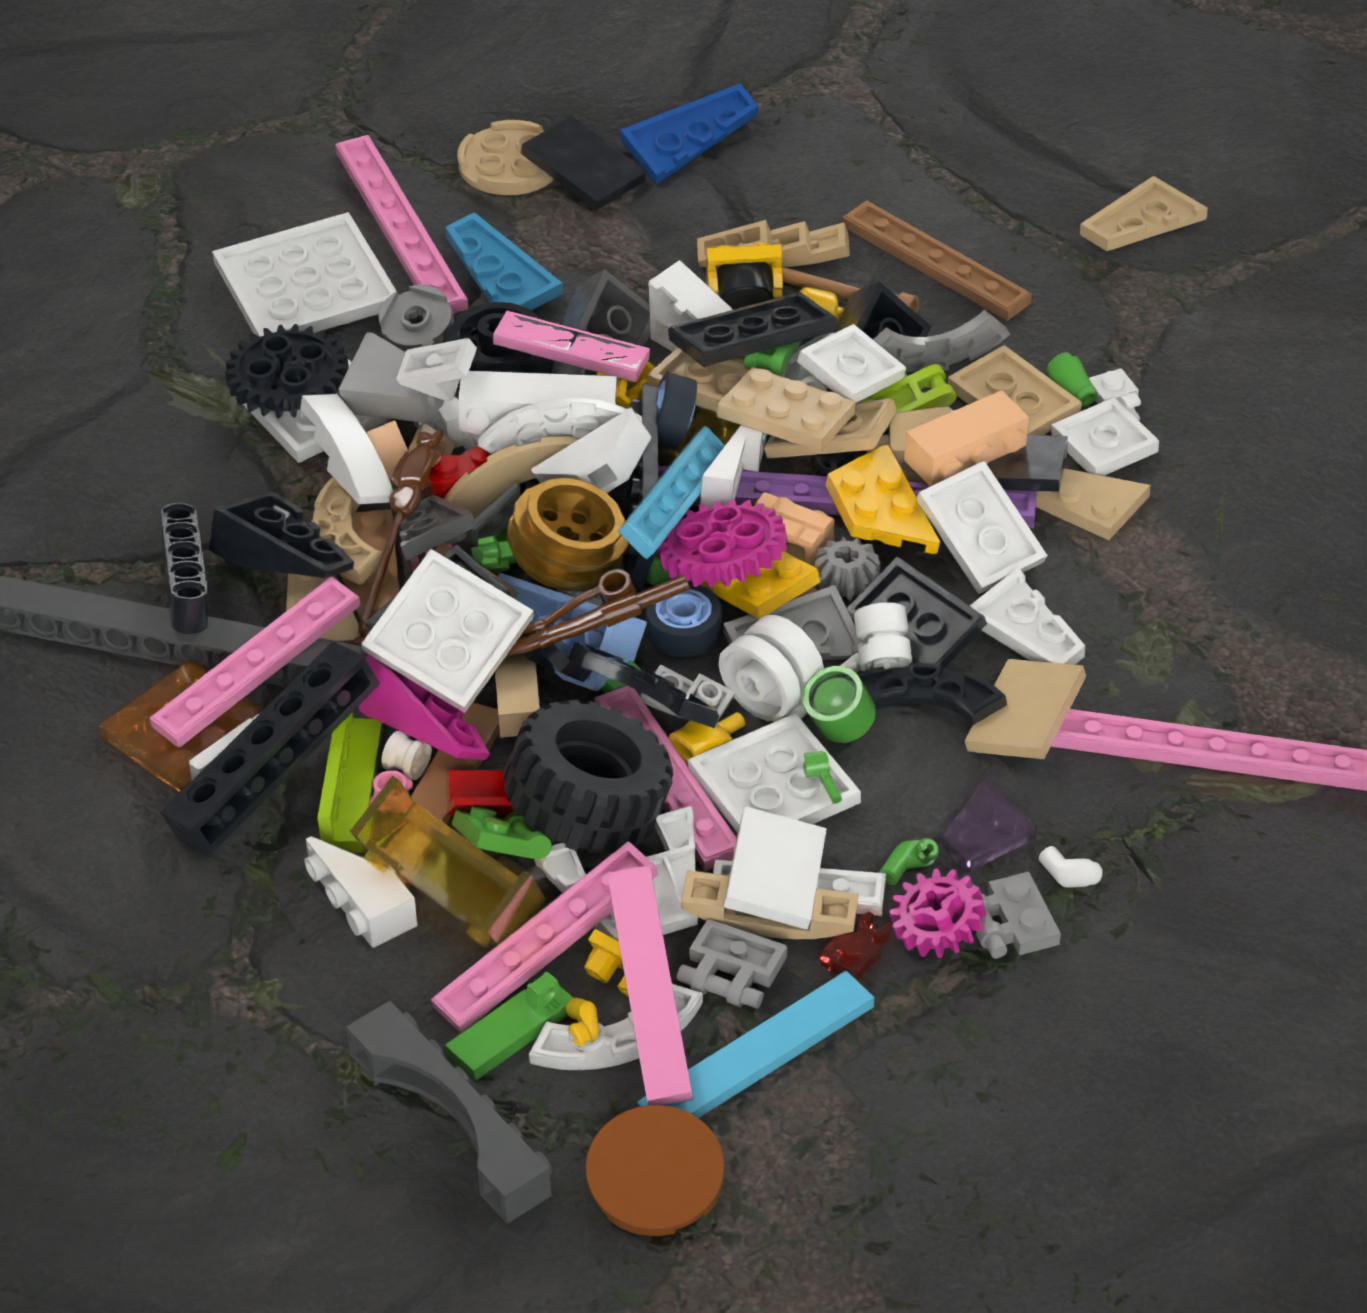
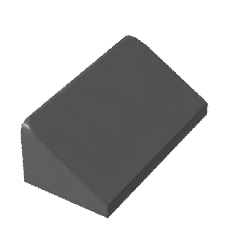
M514 483L475 519L477 527L467 531V536L461 541L453 543L452 547L457 544L469 556L473 557L471 548L479 546L478 539L495 536L496 538L508 527L509 520L513 515L515 503L521 496L520 484Z

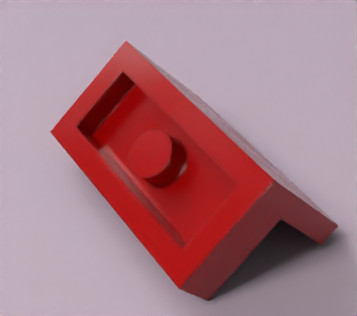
M449 770L447 772V815H455L456 809L471 811L472 806L491 809L497 813L496 815H507L508 813L515 812L512 809L511 801H508L504 789V771Z

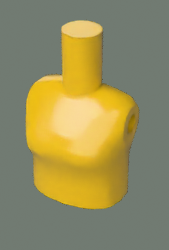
M738 712L716 723L714 728L690 720L684 727L671 733L669 740L684 762L688 764V759L732 741L730 734L743 728L745 720Z

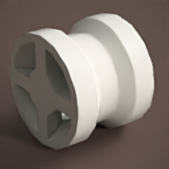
M396 731L390 736L384 747L381 760L382 766L388 771L400 770L404 776L409 777L411 780H417L423 775L429 764L432 747L418 739L412 740L409 735L401 731Z

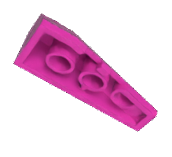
M368 655L366 660L379 680L380 685L358 706L362 714L456 758L486 760L490 753L476 728L462 719L464 712Z

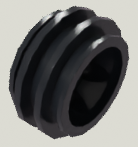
M491 302L477 305L461 313L444 333L442 343L469 338L477 347L469 371L551 374L554 360L493 344V333L506 311L540 319L526 307L507 302ZM460 381L457 387L458 391L460 390Z

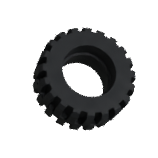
M567 700L563 705H560L559 702H554L534 711L522 723L506 765L503 779L505 781L504 789L508 801H511L512 809L517 816L524 817L525 824L533 831L538 829L551 842L554 843L557 840L566 844L565 848L572 850L583 848L587 849L588 853L595 854L608 850L610 854L614 853L628 841L635 846L650 836L655 828L656 818L661 813L673 783L672 778L674 774L673 766L664 744L659 745L658 736L651 729L645 730L642 722L634 717L630 719L622 715V711L613 707L610 710L600 707V703L589 701L587 704H580L578 700Z

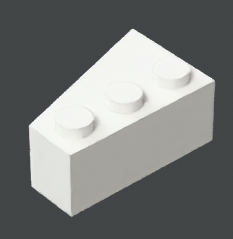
M680 260L649 281L651 339L672 352L677 346L669 341L668 328L670 326L733 310ZM745 356L739 357V359L745 360Z

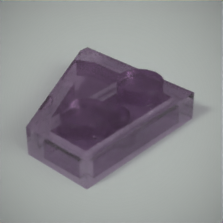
M990 777L983 779L943 834L942 847L966 873H969L1035 839L1037 826Z

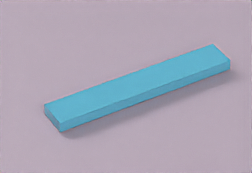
M706 426L702 427L694 435L618 530L645 559H648L658 549L700 495L703 474L725 447V444Z
M847 971L843 972L688 1069L693 1100L663 1106L678 1108L700 1118L874 1007V996ZM646 1096L637 1101V1107L648 1106Z

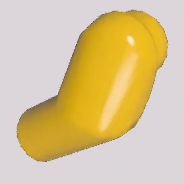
M577 997L572 998L566 1005V1012L569 1017L577 1020L578 1023H573L568 1028V1034H571L573 1037L571 1041L578 1047L584 1046L587 1042L592 1044L600 1034L596 1006L591 1001Z

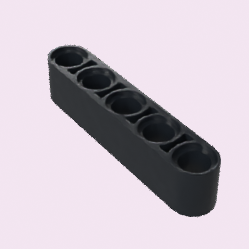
M172 503L164 506L161 510V546L171 626L177 632L194 634L204 631L208 625L207 582L197 511L195 507L186 503Z

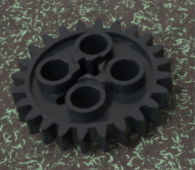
M282 324L278 325L277 332L273 333L268 328H263L264 336L261 337L251 333L249 334L250 343L239 341V350H231V359L226 360V382L230 395L236 396L237 404L247 403L249 412L260 407L261 416H266L270 411H275L277 418H280L284 411H289L290 415L295 418L297 411L301 408L302 396L336 394L349 369L348 356L345 355L344 346L337 345L336 337L327 339L325 330L314 334L313 326L307 327L304 331H299L298 324H294L291 330L285 331Z

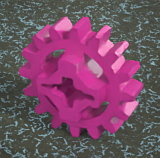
M934 869L932 878L926 879L923 874L919 873L917 874L918 883L914 886L907 882L902 884L905 895H894L893 901L896 908L890 910V916L897 939L903 940L908 951L917 946L920 956L924 957L930 949H934L937 957L941 958L944 954V949L950 947L956 954L960 952L959 942L962 940L969 944L974 942L972 930H983L981 918L986 916L983 898L979 887H973L971 878L968 875L959 880L956 870L952 869L946 877H941L939 869Z

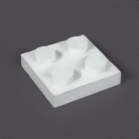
M854 324L800 350L797 361L833 392L854 400L856 403L902 380L906 371V367Z
M1115 397L1051 424V436H1068L1067 453L1091 474L1105 476L1157 453L1159 448V440Z

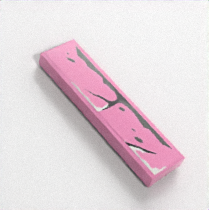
M506 311L493 333V344L637 382L649 360L650 348L511 311Z

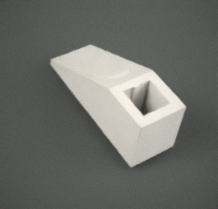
M312 836L306 839L308 857L304 859L307 872L315 882L320 880L325 886V891L331 904L336 909L341 907L346 913L349 926L355 935L359 936L362 934L370 946L374 948L418 926L415 898L394 871Z

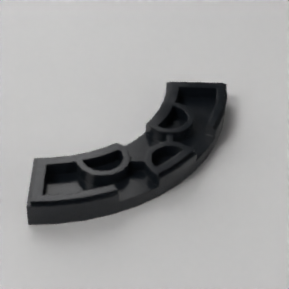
M579 641L573 645L570 656L580 667L607 676L651 697L679 717L712 728L715 727L720 716L718 711L696 695L690 694L689 698L686 699L687 694L684 691L676 688L675 683L649 670L640 671L631 664L624 662L623 658Z
M909 663V667L884 670V666L857 674L871 696L875 709L903 703L932 704L952 710L975 725L1007 705L1006 695L985 679L970 672L961 674L945 670L943 665Z

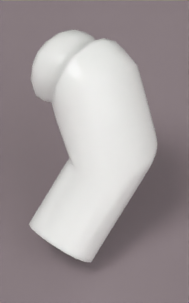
M1054 846L1047 847L1039 855V862L1063 887L1075 888L1095 885L1102 878L1101 866L1090 859H1065Z

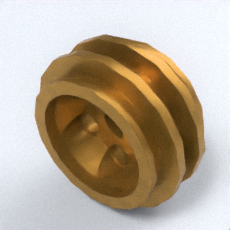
M571 478L550 479L526 489L515 503L513 515L508 523L506 538L518 565L531 578L547 587L564 591L586 590L598 585L600 578L606 572L620 568L622 556L626 552L629 543L618 532L625 522L618 504L606 492L594 485Z

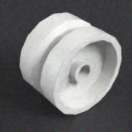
M766 615L758 620L743 636H739L720 653L718 664L726 687L735 692V700L752 715L766 721L780 720L799 703V700L803 699V691L809 679L818 671L824 669L822 657L813 641L793 622L778 615Z

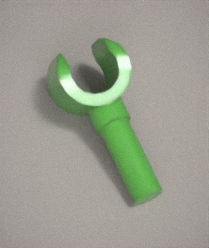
M824 751L804 753L805 761L803 768L805 777L820 776V781L832 803L837 804L841 802L842 797L830 774L827 753Z

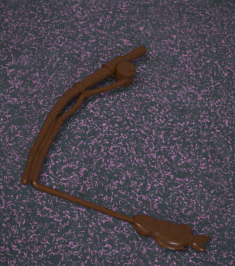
M439 430L431 436L426 432H420L416 440L417 447L410 452L406 451L392 474L391 480L397 488L391 493L389 504L396 517L358 625V633L361 636L356 637L352 645L362 647V642L371 631L366 621L372 616L400 530L399 523L403 520V517L411 515L420 503L421 493L427 485L432 468L441 459L442 453L432 449L440 443L444 430ZM622 569L610 570L600 578L598 586L580 593L545 619L535 621L534 624H528L522 634H534L518 638L506 656L525 653L538 648L543 649L551 646L553 643L586 633L606 624L608 627H611L642 614V609L690 590L689 584L683 574L637 593L626 571ZM603 595L606 603L601 604L600 607L576 618L551 626L582 603Z

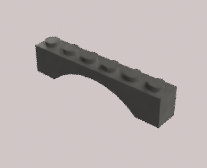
M388 1001L346 1026L350 1056L375 1082L395 1085L419 1093L440 1105L458 1121L469 1136L478 1156L477 1170L480 1196L506 1224L552 1196L550 1182L552 1168L547 1158L540 1151L534 1152L525 1143L521 1131L514 1123L510 1122L507 1124L499 1116L492 1100L485 1094L480 1096L471 1086V1082L463 1069L458 1066L454 1068L445 1059L439 1044L433 1039L428 1041L419 1031L416 1021L408 1012L402 1013L391 1001Z

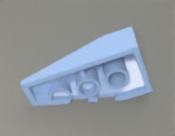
M502 573L498 577L518 592L514 598L515 600L533 610L534 617L531 620L533 622L545 619L574 598ZM584 602L551 626L576 618L600 606ZM633 617L611 627H608L606 624L562 641L571 648H573L575 642L578 643L579 641L623 658V661L626 663L629 660L633 662L647 622ZM555 666L553 667L555 669L554 672L563 680L594 691H599L605 686L606 680L609 679L607 676L592 671L587 679L581 682L561 674Z

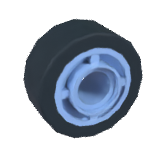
M666 372L658 385L656 403L658 405V445L675 450L681 445L694 414L697 396L696 380L671 372Z
M688 583L690 590L646 608V634L651 645L661 653L673 657H693L704 654L715 647L722 634V605L717 595L706 587L700 585L693 587V583Z

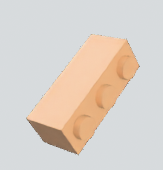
M1001 390L907 431L904 461L931 487L982 461H985L987 464L1026 446L1029 416Z

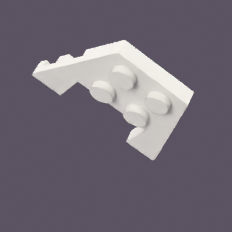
M691 806L658 815L655 828L666 851L647 857L658 870V876L653 879L663 935L698 925V917L681 908L687 870L696 871L693 810ZM564 843L553 845L549 855L545 858L534 859L536 866L544 871L547 878L562 893L586 875L575 850L565 848L566 844ZM613 911L595 927L602 933L619 941Z

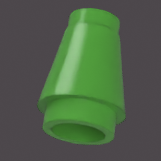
M1065 352L1057 355L1050 361L1046 368V372L1049 375L1048 378L1082 402L1081 408L1087 407L1095 401L1098 394L1077 356H1072L1070 353Z

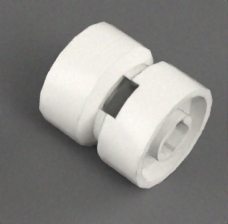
M877 603L864 606L855 611L856 637L863 641L858 645L860 670L866 671L884 666V670L909 667V663H912L910 640L904 637L908 632L906 607L897 603Z

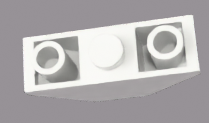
M631 407L531 470L540 483L550 479L571 478L590 483L608 493L630 478L651 436Z

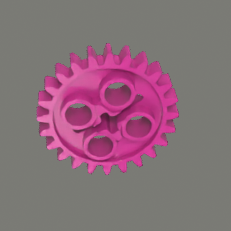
M732 499L728 505L724 506L721 505L719 500L715 501L712 508H707L701 504L699 505V511L696 513L687 510L685 513L686 518L679 520L658 547L662 570H668L670 578L684 574L687 581L692 579L693 587H697L703 581H708L709 588H713L717 581H723L725 586H729L731 579L737 578L740 582L744 583L746 582L745 575L751 574L759 577L761 576L760 568L772 569V561L781 560V552L787 551L786 542L788 539L782 516H776L774 508L765 510L763 503L752 508L751 500H747L741 505H736L735 499Z

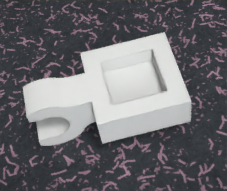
M1122 368L1089 378L1098 394L1095 399L1098 404L1115 397L1138 421L1140 420V416L1134 409V407L1141 405L1138 397L1139 390Z

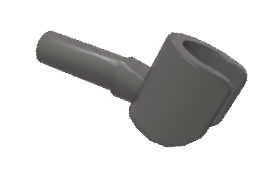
M506 855L499 857L498 863L519 879L520 885L527 895H533L549 888V885L544 880L546 874L540 867L534 866L525 869Z

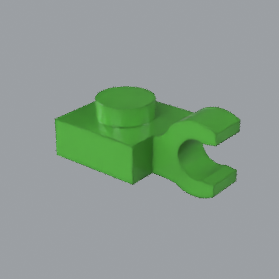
M495 536L478 539L479 546L471 548L473 559L493 574L505 572L510 569L509 564L517 563L508 541L497 542Z

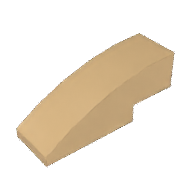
M523 653L506 656L495 671L500 738L517 736L522 723L527 720L530 714L540 709L536 664L528 660Z

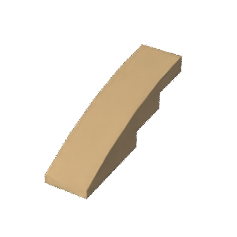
M763 220L697 239L698 263L700 267H706L707 249L716 248L720 245L741 247L752 246L756 243L781 244L782 267L785 268L816 264L850 256L849 236L844 222L809 232L805 221L770 230L767 221Z

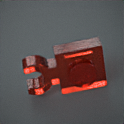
M870 911L863 914L859 919V929L856 932L836 936L820 953V965L837 975L847 971L853 978L859 981L880 959L881 946L887 944L891 939L892 924L887 922L881 929H871L874 914Z

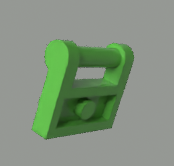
M472 806L471 811L456 809L452 825L476 848L531 859H543L551 851L552 844L550 839L543 833L535 832L529 828L524 822V817L517 816L515 812L508 813L503 818L497 817L495 811L485 807Z

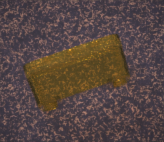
M394 776L390 778L350 830L359 844L367 851L363 857L365 861L381 873H384L387 868L395 872L469 927L465 933L485 948L490 942L498 946L536 914L546 900L533 877L524 870L518 877L481 849L476 848L463 836L415 803L400 780Z

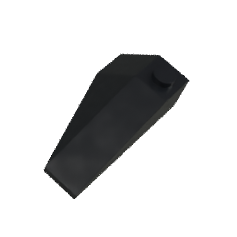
M880 281L852 292L838 320V331L854 324L872 340L886 327L895 333L910 337H927L931 326ZM827 388V392H833L831 389Z
M272 491L214 508L209 551L220 556L230 565L318 578H328L351 570L354 567V561L333 540L323 539L320 536V527L315 522L307 523L303 519L304 511L298 505Z

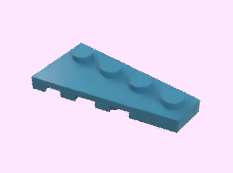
M475 212L445 227L447 240L489 303H514L532 311L563 294L561 281Z

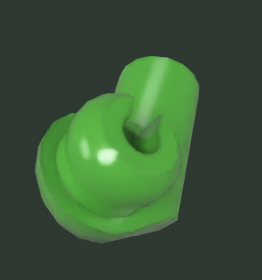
M929 838L902 842L896 846L879 873H886V884L895 885L906 870L924 868L931 865L939 854V847L934 840Z

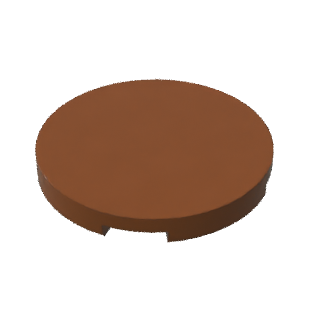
M663 1105L637 1107L611 1119L595 1136L586 1160L588 1190L597 1206L607 1215V1219L621 1229L645 1236L675 1234V1230L693 1223L703 1215L706 1216L716 1204L724 1182L722 1149L710 1128L696 1116L684 1110Z

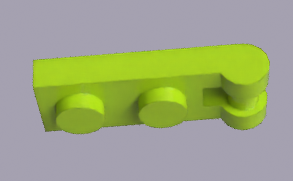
M933 364L861 401L894 399L897 409L896 413L947 407L956 400L957 395L950 384H946V374L942 367L938 364ZM925 387L931 388V390L922 394L921 389Z

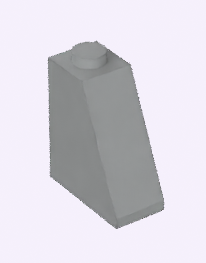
M368 332L338 389L344 403L354 415L432 423L438 409L443 406L444 400L400 385L396 378L406 352L376 334Z

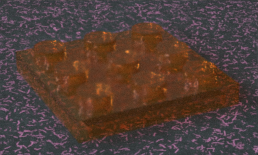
M191 659L99 725L102 738L178 793L192 781L189 760L249 718L252 719L263 711L244 697L182 747H176L151 726L150 717L208 673L207 670Z

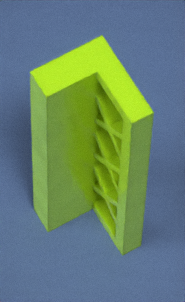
M353 712L332 732L318 812V825L321 841L350 853H364L371 813L370 798L374 794L373 780L377 776L384 729L382 722L376 719L354 718Z

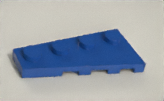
M737 84L621 129L620 140L655 185H657L756 117L758 114V104L741 84Z

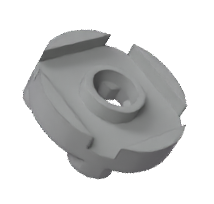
M428 285L409 286L410 291L398 295V292H395L385 300L379 312V323L383 338L404 352L408 349L442 343L444 333L454 323L451 305L448 303L443 292L435 287ZM418 315H423V321L420 323L411 324L409 321L410 318L416 319Z

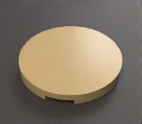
M523 120L490 123L491 128L482 130L474 135L468 134L459 145L457 157L461 176L472 187L483 192L496 195L526 194L541 189L554 180L521 154L523 143L544 132L539 124Z

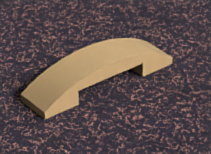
M687 870L681 908L705 921L709 918L758 936L779 939H817L854 932L859 894L816 888L811 921L808 929H803L723 907L729 876Z

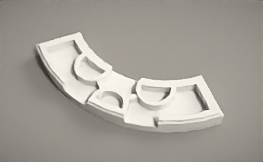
M560 398L541 401L522 407L498 420L478 438V446L494 454L514 444L520 447L530 443L541 442V437L572 435L575 438H582L627 409L616 404L587 398ZM636 414L642 422V416Z
M672 984L680 1030L682 1031L701 1007L703 993ZM629 1012L628 1018L604 1027L599 1023L600 1034L597 1040L592 1044L587 1042L582 1047L575 1046L571 1041L573 1037L571 1034H568L570 1025L546 1021L529 1053L530 1064L560 1070L601 1069L633 1061L639 1058L632 1013Z

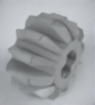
M842 536L840 542L827 540L825 547L817 549L815 565L813 567L817 568L819 572L820 583H818L820 590L835 585L840 596L846 597L851 602L853 596H859L878 577L880 573V560L878 555L875 554L872 544L862 545L860 538L847 541Z

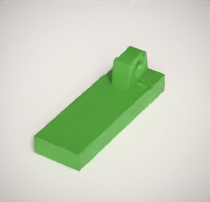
M545 972L544 975L533 983H529L527 989L518 993L445 1045L446 1056L455 1065L462 1068L473 1081H476L536 1039L546 1021L557 1024L567 1017L566 1005L573 997L559 986L557 979L550 973Z

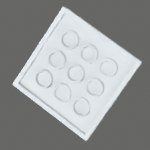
M349 212L212 251L214 264L252 332L259 337L264 336L263 328H268L273 333L277 332L278 325L281 324L285 331L291 330L294 324H298L299 331H304L307 327L313 326V333L378 315L385 300L397 292Z

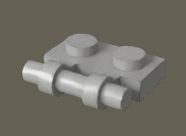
M1029 871L988 883L989 896L981 894L986 910V916L981 918L984 928L982 931H977L976 935L981 946L989 950L991 957L1000 958L1007 953L1006 945L1010 943L1014 944L1019 955L1060 945L1061 933ZM999 915L1003 924L993 921L992 916Z
M708 918L689 948L690 960L700 964L697 969L682 964L676 979L691 985V990L701 992L703 995L711 992L727 998V1003L737 1007H742L745 1004L758 1009L763 1001L764 993L750 987L753 982L768 988L771 986L787 958V945ZM717 970L734 975L735 978L733 981H729L714 974Z

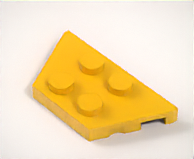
M882 445L828 473L825 486L852 537L865 540H879L885 544L901 547L902 540L924 544V553L937 554L940 540L925 512L917 502V497L889 445Z

